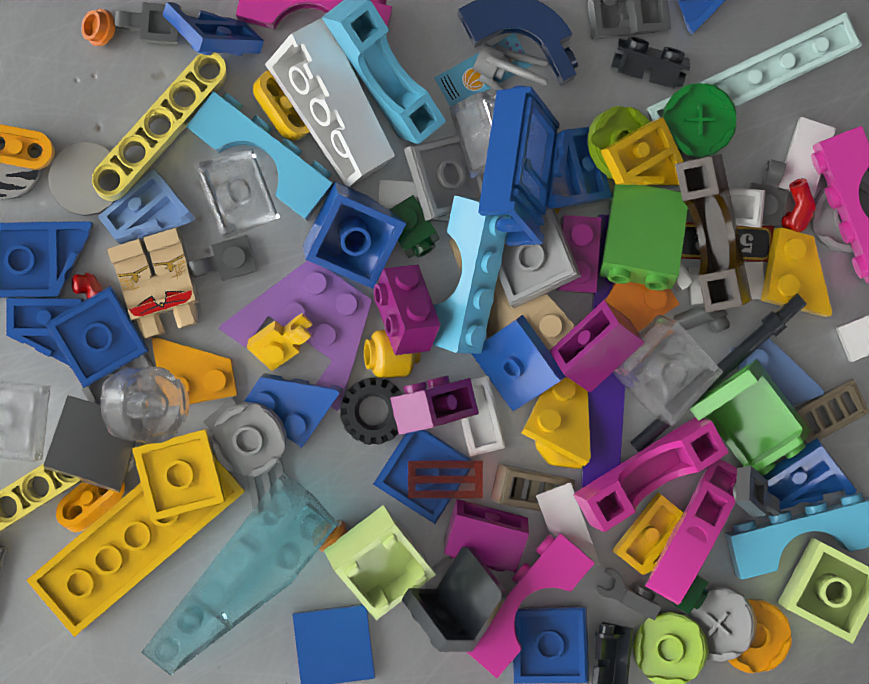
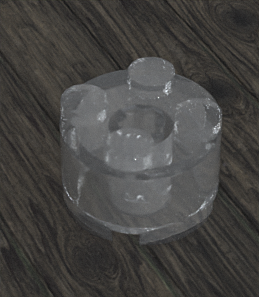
M128 367L118 371L103 383L100 403L102 418L108 432L122 440L141 443H162L168 441L178 433L176 431L182 421H186L189 414V396L185 385L165 368Z

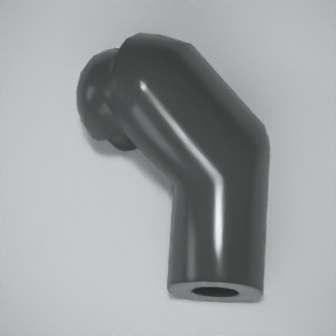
M697 306L673 316L675 325L680 333L708 322L711 331L714 333L730 327V322L726 317L728 313L725 309L706 313L705 306Z

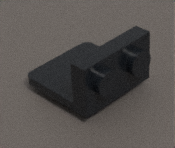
M462 547L436 589L408 588L402 601L411 612L412 618L420 624L430 638L431 644L439 652H473L505 602L507 593L472 547Z

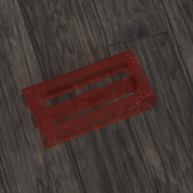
M408 460V498H483V460ZM416 468H475V475H416ZM416 483H475V490H416Z

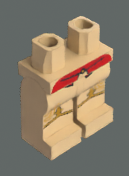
M173 228L144 237L145 242L137 239L107 249L121 285L130 319L138 323L144 338L150 339L166 333L160 315L173 311L179 329L199 323L196 304L200 303L180 230ZM148 252L150 253V257H151V260H152V263H153L154 270H155V273H156V274H154V271H153V268H152V265H151V262H150V258H149Z

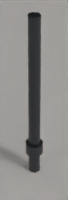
M796 294L777 312L771 311L761 320L763 324L638 434L630 442L631 445L638 452L645 449L772 335L777 337L787 328L785 324L803 309L807 303L799 294Z

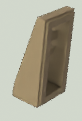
M854 379L794 408L811 430L804 441L805 445L816 438L821 440L869 413V408ZM847 391L856 407V410L850 412L842 397V394ZM834 398L843 414V417L839 419L829 402ZM822 405L831 421L827 425H825L817 409ZM809 412L818 427L815 431H812L805 417Z
M499 464L491 499L501 505L541 511L539 503L536 501L540 482H545L542 492L544 493L552 490L554 484L562 486L570 482L574 490L575 480ZM513 477H514V482H513V486H512L511 496H509L510 488H511V484H512V479H513ZM525 479H529L526 499H523L521 496Z

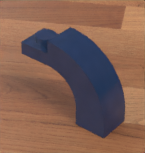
M475 0L458 9L457 16L474 48L500 35H522L531 39L540 47L549 61V65L560 86L570 82L577 75L575 68L578 67V62L569 47L564 49L561 45L569 41L573 33L554 10L540 1Z

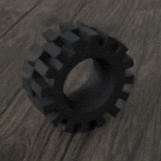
M377 377L363 379L353 384L344 394L340 405V418L347 433L355 440L368 445L383 444L395 438L399 432L394 419L390 398L402 395L400 389L390 381ZM371 396L383 399L389 410L387 419L375 426L366 424L359 414V407L362 401Z

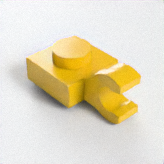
M303 313L296 316L284 327L275 320L248 339L247 349L273 371L300 352V344H303L311 337V333L307 329L312 326V322Z

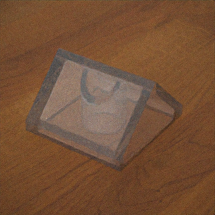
M479 92L449 108L471 179L484 176L496 94Z
M253 149L194 164L222 237L227 239L279 218Z

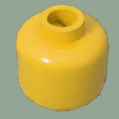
M385 330L375 331L371 339L365 341V366L367 369H371L378 378L407 377L411 374L414 364H419L421 352L395 355Z

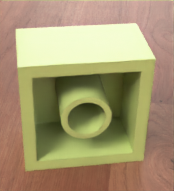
M811 537L777 603L853 644L869 614V567Z

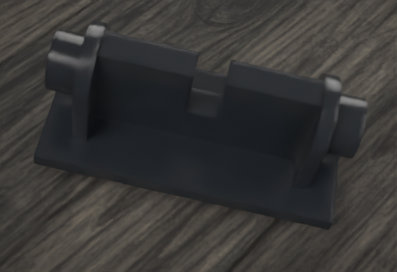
M629 36L627 40L618 39L617 50L622 51V54L615 53L611 67L617 68V73L642 79L646 67H650L653 69L649 82L672 89L675 86L683 87L686 73L680 71L681 69L690 70V59L684 57V52L671 47H664L663 51L648 47V41Z
M602 622L599 626V631H595L597 638L594 659H598V666L593 668L592 684H628L633 628Z

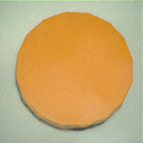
M747 599L752 605L757 619L756 636L748 650L739 657L728 661L733 667L746 673L767 672L775 669L785 660L791 648L790 624L787 617L777 606L763 599Z

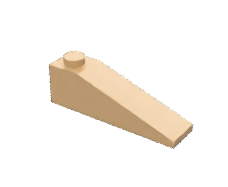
M452 238L448 242L462 273L461 253L457 243ZM499 276L497 277L494 301L491 306L486 329L489 338L523 315L547 349L551 350L575 327L547 293L516 308L511 307Z

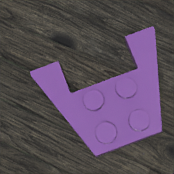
M306 261L221 324L219 330L247 348L248 339L259 332L268 317L276 320L284 327L296 316L303 313L312 322V326L307 329L311 333V337L306 343L331 359V363L316 385L326 387L337 385L343 389L331 406L338 411L351 375L372 300L330 270Z

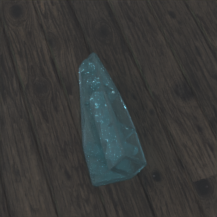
M285 472L282 473L141 653L171 676L289 586L337 527L338 523L312 493Z

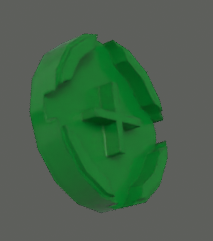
M707 83L685 85L675 92L666 103L662 116L679 152L685 156L696 158L714 155L726 147L734 136L737 125L735 105L728 94L717 86Z

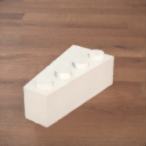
M320 18L291 33L265 65L347 187H351L380 170L395 155L345 53L323 19Z

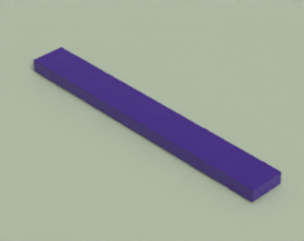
M604 214L597 215V217L602 218L597 293H594L592 296V311L607 298L613 282L609 281L607 277L599 276L609 222V215ZM627 360L592 392H588L591 458L585 466L582 465L581 489L621 464Z

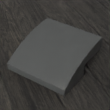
M587 0L592 39L648 34L671 29L668 0Z
M67 395L43 466L47 470L82 479L84 483L120 493L133 454L132 448H135L143 422L119 411Z

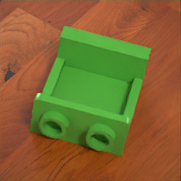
M615 183L611 192L612 198L609 201L608 209H610L599 276L607 277L609 281L617 284L629 282L645 284L646 288L656 291L672 289L679 276L688 207L682 201L681 192L645 185H616Z
M757 359L715 386L690 408L698 421L707 417L708 420L713 422L719 435L743 467L752 466L762 476L776 466L775 460L783 455L789 459L806 447L804 441L811 431Z

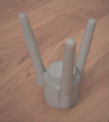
M485 43L473 67L474 71L481 74L478 81L490 86L496 92L505 88L494 77L502 79L506 70L543 86L548 84L546 78L510 63V60L514 59L547 67L549 66L548 60L508 50L498 44L493 47Z

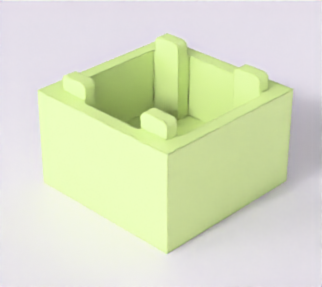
M384 505L324 550L333 570L376 620L399 604L408 588H420L436 575L424 554Z

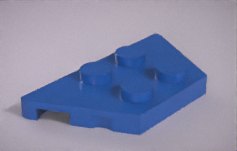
M93 222L0 223V298L60 297L90 236Z

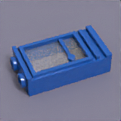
M522 85L514 86L512 89L497 90L478 210L481 216L511 215L510 218L499 219L496 227L498 231L507 232L506 244L508 246L543 244L544 235L540 231V226L544 225L545 222L542 215H546L555 137L560 123L532 87Z

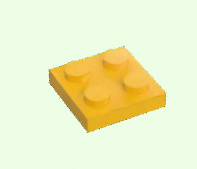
M207 429L132 448L151 521L226 501Z

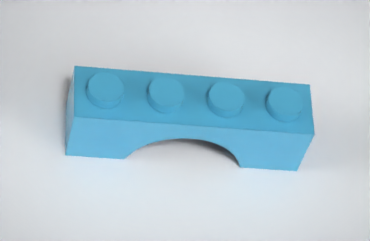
M343 0L322 17L399 138L420 144L446 122L428 91L418 85L395 58L387 41L389 29L371 0Z
M213 91L186 127L219 154L239 145L254 146L268 153L273 158L278 170V187L275 196L308 221L328 195L333 185L328 180L332 173L315 160L311 165L307 164L299 157L302 150L288 139L284 138L280 143L269 133L273 128L257 115L252 120L240 112L243 105L230 94L225 92L220 97Z
M457 195L454 196L447 233L455 240L462 257V274L460 282L451 297L442 303L434 305L441 326L433 345L455 353L481 354L507 232H501L496 229L497 221L510 218L511 215L481 216L478 213L480 198Z
M858 492L840 497L841 503L827 506L826 501L805 506L806 512L791 515V511H782L778 516L769 515L770 521L755 524V520H747L733 524L734 530L725 532V537L735 576L743 580L778 571L780 557L784 548L795 537L806 532H826L838 542L841 548L849 552L868 548L869 497H863V493Z

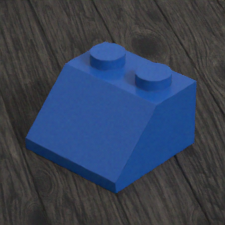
M334 181L303 244L305 260L373 289L406 222L368 195Z

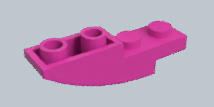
M719 459L706 467L680 521L675 525L645 585L677 605L681 603L700 571L735 504L733 486L737 481V468Z

